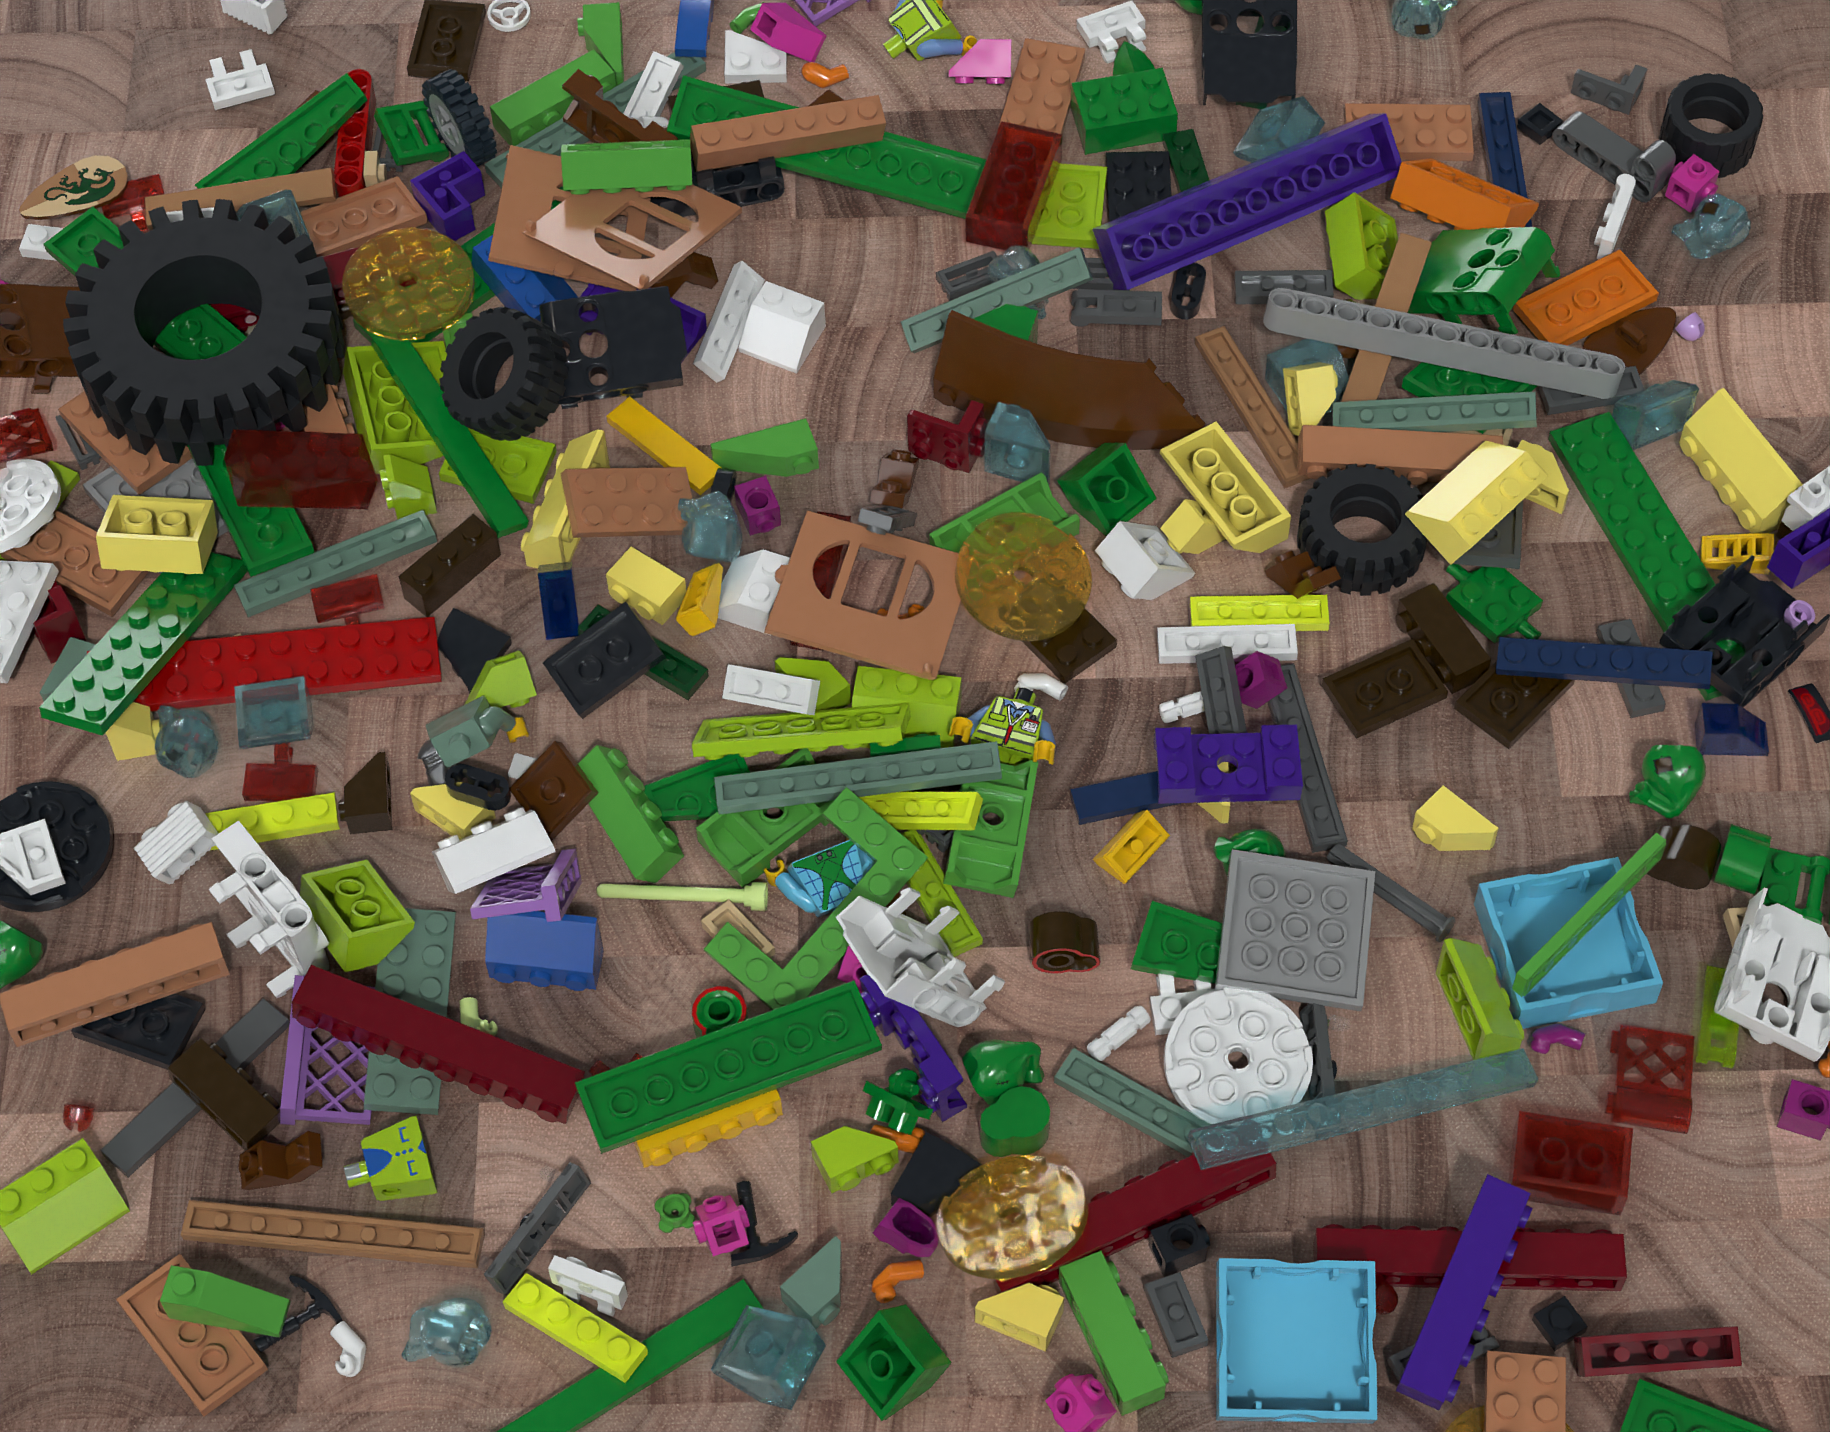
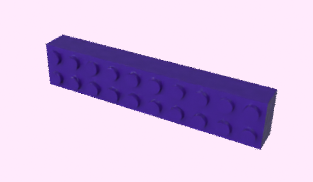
M1386 113L1368 114L1093 228V232L1109 278L1113 283V290H1130L1337 203L1354 192L1358 194L1394 179L1398 175L1402 161Z

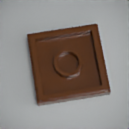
M554 741L510 787L511 793L521 807H524L525 812L529 810L536 812L551 841L599 793L564 744L558 741Z

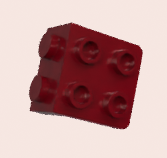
M971 400L959 425L916 410H910L907 415L908 450L919 459H929L943 464L951 470L970 473L977 458L984 456L988 446V439L985 438L988 420L984 418V404Z

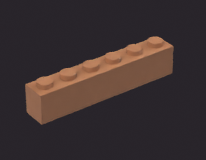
M879 95L692 125L690 134L691 152L696 171L757 162L759 161L758 159L772 156L774 158H781L882 141L886 120Z
M1303 425L1298 437V475H1305L1310 479L1317 480L1322 476L1326 478L1328 472L1336 468H1340L1341 471L1345 470L1346 465L1357 464V467H1365L1366 464H1374L1377 469L1384 470L1386 467L1394 470L1397 477L1403 475L1411 481L1412 485H1422L1426 482L1439 483L1484 441L1503 445V436Z
M212 922L193 925L186 931L171 936L157 937L150 943L135 948L122 949L115 955L100 960L86 961L79 967L64 972L51 973L44 979L29 984L15 985L8 991L0 993V1003L8 1031L15 1045L20 1047L228 976L230 973Z

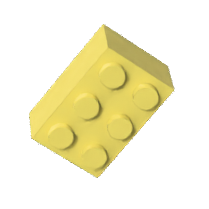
M112 495L96 534L101 568L119 571L136 570L154 573L203 574L218 534L213 500Z

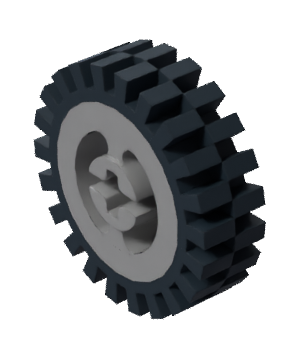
M449 69L424 81L422 84V94L425 97L423 101L429 108L426 111L428 116L433 119L431 123L434 128H437L440 141L443 140L448 151L451 152V158L464 151L477 167L496 157L495 154H497L495 148L497 145L496 141L492 138L495 136L494 132L488 126L491 123L484 116L483 112L485 110L483 106H479L476 93H471V86L468 82L465 83L464 77L461 74L458 75L456 70Z

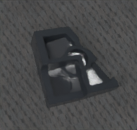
M455 608L452 609L444 622L437 640L439 650L450 661L456 675L463 680L469 694L486 661L503 656L512 645L510 636Z
M926 1132L891 1192V1206L901 1198L913 1204L931 1218L938 1213L941 1206L946 1203L955 1202L962 1197V1192L977 1182H985L990 1175V1171L964 1152Z

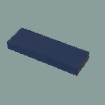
M1158 771L1070 789V797L1079 825L1130 815L1144 810L1149 811L1181 804H1158Z

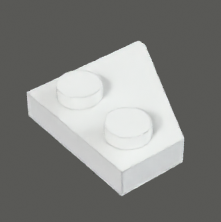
M725 30V84L760 80V83L787 82V53L771 47L767 43L731 30Z
M45 819L0 834V869L27 893L33 895L66 884Z

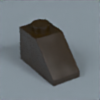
M385 752L377 753L344 786V800L338 802L339 817L341 822H347L350 834L393 830L391 776Z

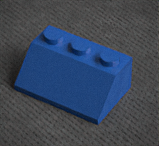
M493 235L473 247L471 266L505 307L514 308L541 322L540 305L551 301L578 298L577 294L562 277L488 261Z
M541 911L487 917L485 963L489 978H494L502 983L522 981L530 982L538 987L558 985L566 986L574 991L596 990L604 953L596 917L564 914L561 921L547 922L545 912Z

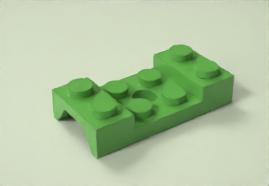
M1041 472L929 534V540L932 546L960 553L962 549H967L969 556L974 557L964 589V593L968 596L995 581V573L1046 544L1052 549L1079 534L1080 518L1077 514L1068 515L1052 496L1046 476ZM1005 525L1012 527L1013 531L1009 534H1000L996 529L999 526Z
M803 748L775 769L814 765L816 762L807 748ZM834 800L776 807L784 812L777 819H769L764 815L768 809L720 815L716 812L696 827L697 839L702 847L744 888L745 885L750 884L763 874L764 868H767V870L770 868L771 859L820 822L824 826L829 824L822 817V814Z
M1033 760L1016 766L1000 763L1002 779L961 784V792H978L983 798L975 830L953 831L943 884L1014 898L1019 881L1038 761L1035 763ZM995 813L1001 818L1002 822L998 825H990L985 822L983 815Z

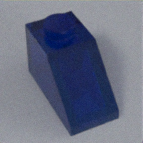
M573 562L539 565L538 581L546 640L579 636L577 629L579 626Z
M1701 704L1694 726L1696 746L1702 755L1768 756L1769 746L1766 722L1739 704Z

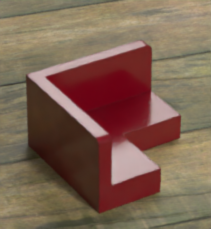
M54 581L52 588L47 590L49 593L47 596L48 600L45 601L37 620L33 623L34 627L32 629L51 664L57 662L70 637L86 641L75 611L61 585H58L56 581Z

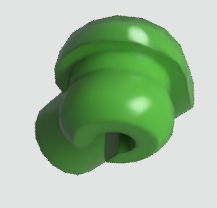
M762 3L741 11L730 22L731 29L741 34L754 22Z

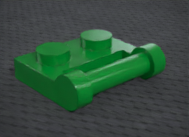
M424 101L376 108L374 118L397 166L427 160L440 162L449 156L446 145L441 143L426 111L429 108L424 104ZM413 119L418 121L428 145H424Z
M1769 848L1758 891L1760 892L1764 887L1768 889L1763 905L1771 906L1779 903L1803 915V918L1821 925L1823 913L1820 911L1825 878L1826 875L1830 874V859L1824 856L1808 857ZM1801 872L1811 874L1806 907L1804 909L1795 908Z

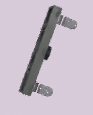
M1308 1003L1300 1011V1021L1313 1054V1069L1308 1086L1314 1139L1326 1141L1339 1129L1358 1132L1363 1128V1121L1359 1117L1342 1115L1339 1118L1334 1084L1337 1065L1331 1059L1328 1029L1347 1031L1351 1026V1022L1347 1017L1330 1015L1327 1019L1325 1006Z
M569 1162L562 1172L550 1166L543 1167L540 1170V1177L542 1180L551 1183L552 1186L532 1212L522 1218L519 1229L495 1260L481 1254L479 1266L476 1269L485 1272L484 1276L497 1292L504 1295L507 1294L591 1184L579 1166Z

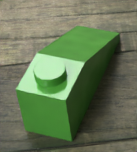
M620 3L583 5V17L577 18L579 36H585L588 52L594 49L615 72L616 86L624 82Z
M806 418L710 444L712 461L723 469L784 477L806 474L811 470L819 469L818 448Z
M172 1265L160 1299L170 1319L279 1338L290 1305L288 1298L211 1272Z

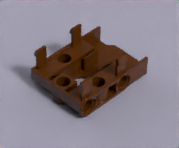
M0 284V324L14 325L15 329L14 331L8 330L0 325V377L35 378L31 394H48L53 377H78L68 350L69 343L64 333L63 319L70 318L65 304L68 290L80 291L79 287Z

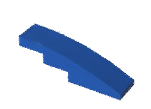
M680 0L675 41L676 57L707 56L708 40H710L715 0Z

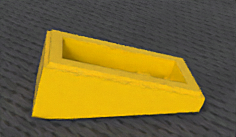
M1750 533L1701 537L1700 560L1705 568L1725 570L1734 564L1736 570L1753 555L1755 558L1750 573L1769 575L1770 570L1767 566L1774 552V534ZM1712 548H1719V557H1712ZM1727 549L1733 550L1732 556H1727ZM1741 550L1747 551V555L1741 556Z
M720 563L694 572L676 616V621L691 636H696L716 626L723 567Z

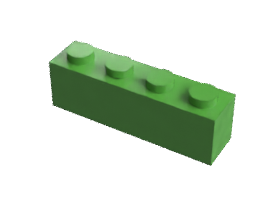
M593 49L490 106L493 127L509 145L516 146L563 118L574 97L563 90L562 85L577 69L587 75L596 77L603 86V94L616 87L615 72Z
M690 139L565 144L561 146L563 191L570 190L572 194H587L590 192V189H603L605 193H618L622 191V188H635V191L648 192L654 190V187L667 186L668 190L677 191L686 189V185H692Z
M596 745L578 763L599 792L588 804L635 879L657 883L685 856L678 846V837L672 830L666 827L660 818L662 816L660 809L644 793L645 786L628 768L626 756L616 748L611 749Z
M1098 1251L1059 1267L1058 1282L1121 1416L1164 1399L1166 1384L1169 1383L1168 1375L1161 1361L1155 1363L1149 1351L1152 1349V1343L1144 1327L1139 1329L1133 1316H1136L1135 1306L1128 1294L1122 1295L1117 1284L1120 1282V1276L1113 1261L1107 1262L1102 1251Z

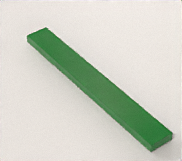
M402 328L372 337L371 346L491 529L497 533V538L526 529L529 520L468 428L460 424L459 421L449 414L448 407H445L442 398L444 392L440 389L439 384Z
M742 1279L642 1341L641 1343L647 1347L648 1355L626 1383L599 1368L497 1432H576L765 1314L764 1308L745 1280Z

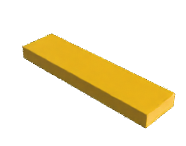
M630 396L606 416L608 424L664 468L686 467L690 488L700 496L713 485L717 469L721 467Z

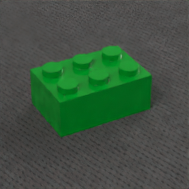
M1163 68L1071 83V111L1085 155L1162 142L1163 134L1177 132L1178 113Z

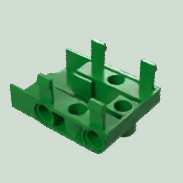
M1536 227L1443 230L1431 244L1408 313L1442 314L1445 321L1463 324L1458 315H1494L1499 324L1498 330L1500 332L1517 334L1518 330L1509 315L1510 310L1540 270H1542L1546 278H1559L1560 276L1559 267L1555 266L1551 259L1555 249L1550 237L1543 230Z

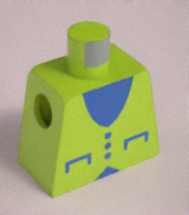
M417 1116L409 1117L364 1138L361 1141L365 1160L344 1166L349 1188L371 1182L376 1200L379 1201L437 1193Z

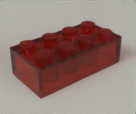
M1001 121L965 216L966 242L1028 255L1062 161L1063 134Z
M233 429L224 456L238 506L368 510L378 482L362 434Z

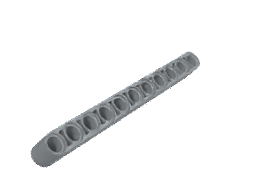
M1277 288L1270 292L1263 317L1264 325L1269 330L1278 333L1601 399L1613 398L1616 395L1625 370V363L1617 356L1286 288Z

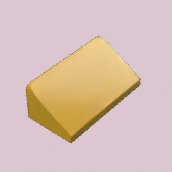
M1148 810L1137 812L1093 858V861L1125 884L1170 835Z

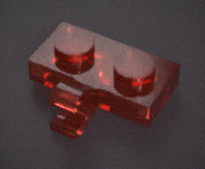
M155 174L128 181L127 189L118 199L102 206L104 216L111 219L130 214L131 220L142 232L148 231L143 210H146L145 197L165 194L160 175Z
M377 574L310 589L318 624L344 618L345 625L360 624L358 614L385 608Z
M275 739L274 764L246 763L242 791L244 801L278 802L315 796L318 777L317 766L292 764L293 747H290V739Z

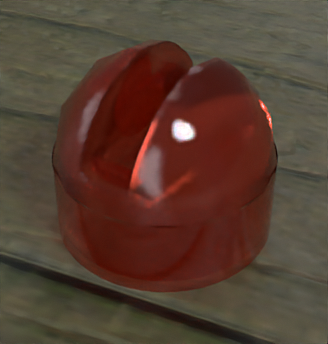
M64 1104L63 1123L65 1127L72 1131L74 1123H78V1132L85 1131L93 1120L94 1108L76 1104Z
M1383 1280L1376 1287V1313L1387 1315L1395 1310L1398 1304V1294L1391 1285Z

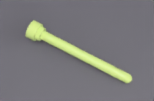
M752 882V885H745L744 889L600 884L596 889L597 895L601 898L726 902L730 900L732 903H744V907H751V911H766L768 905L767 882Z

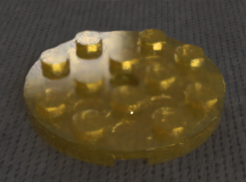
M408 227L382 233L361 245L351 256L345 267L342 288L345 303L351 311L353 318L363 328L375 335L388 339L418 340L425 338V334L440 328L443 331L450 328L465 314L473 299L475 280L468 255L454 240L432 230ZM412 277L417 282L409 288L399 284L411 280Z
M1022 512L997 515L980 523L963 542L955 565L956 588L965 608L982 626L1009 639L1038 641L1054 637L1067 630L1082 614L1092 587V573L1089 560L1082 546L1071 533L1067 535L1052 525L1054 521L1048 518ZM1019 570L1026 571L1031 575L1032 581L1025 585V582L1018 580L1014 573Z
M1009 1156L981 1165L959 1180L961 1186L950 1197L945 1196L940 1204L936 1218V1230L945 1255L960 1270L977 1277L1006 1281L1011 1278L1046 1270L1063 1257L1076 1244L1084 1231L1088 1218V1202L1079 1178L1064 1164L1059 1167L1046 1162L1045 1157ZM1012 1213H1019V1215L1014 1218V1223H1011L1009 1219H1005L1008 1215Z

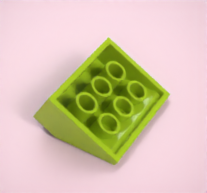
M444 341L412 343L440 386V378L443 377V372L440 370L441 363L447 357ZM346 347L343 375L367 475L380 474L379 470L385 469L383 455L390 454L420 465L442 457L443 454L373 347Z

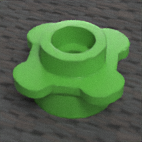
M685 1193L670 1194L656 1201L655 1210L660 1214L661 1220L658 1225L662 1232L670 1233L675 1228L684 1227L689 1229L693 1227L692 1222L696 1221L690 1211L689 1206L692 1201L689 1195ZM674 1210L679 1212L676 1216H673L671 1213Z

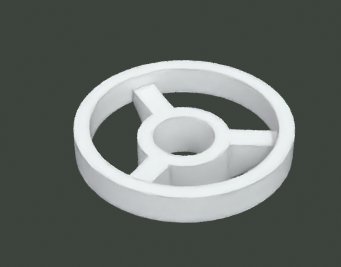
M494 0L487 11L489 23L495 29L504 32L523 28L529 22L531 16L530 7L525 0ZM502 3H519V5L515 8L505 7L502 10L495 9L498 5ZM526 8L527 14L524 17V19L519 22V15L521 14L523 9ZM491 14L501 19V23L503 25L495 22L492 19ZM509 15H512V16H513L512 18H505L506 16H509Z

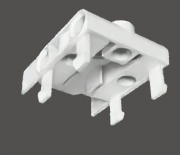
M237 821L211 838L237 872L220 883H215L209 889L210 893L219 904L235 894L252 915L250 919L230 931L227 937L236 948L246 945V942L249 940L260 955L275 945L292 966L266 984L276 998L284 996L288 990L294 987L295 975L305 976L311 965L328 971L329 961L324 948L329 945V942L315 922L310 907L299 895L291 881L280 872L243 825Z
M910 887L900 892L901 896L888 908L858 896L836 916L844 930V938L866 973L877 983L884 996L912 1007L932 1018L955 1027L971 1024L987 1008L983 1001L995 990L999 992L1005 983L1002 978L993 975L979 989H974L963 972L966 967L965 962L954 958L939 934L960 912L951 906L943 907L939 910L941 914L928 926L901 913L921 896L920 892Z
M1764 887L1749 901L1717 996L1714 1012L1749 1029L1751 1036L1759 1043L1766 1045L1775 1042L1815 1062L1823 1055L1830 1041V937H1828L1823 925L1803 918V915L1779 903L1771 906L1763 905L1768 890ZM1772 983L1783 989L1788 999L1787 1007L1771 999L1764 1003L1761 999L1766 984Z

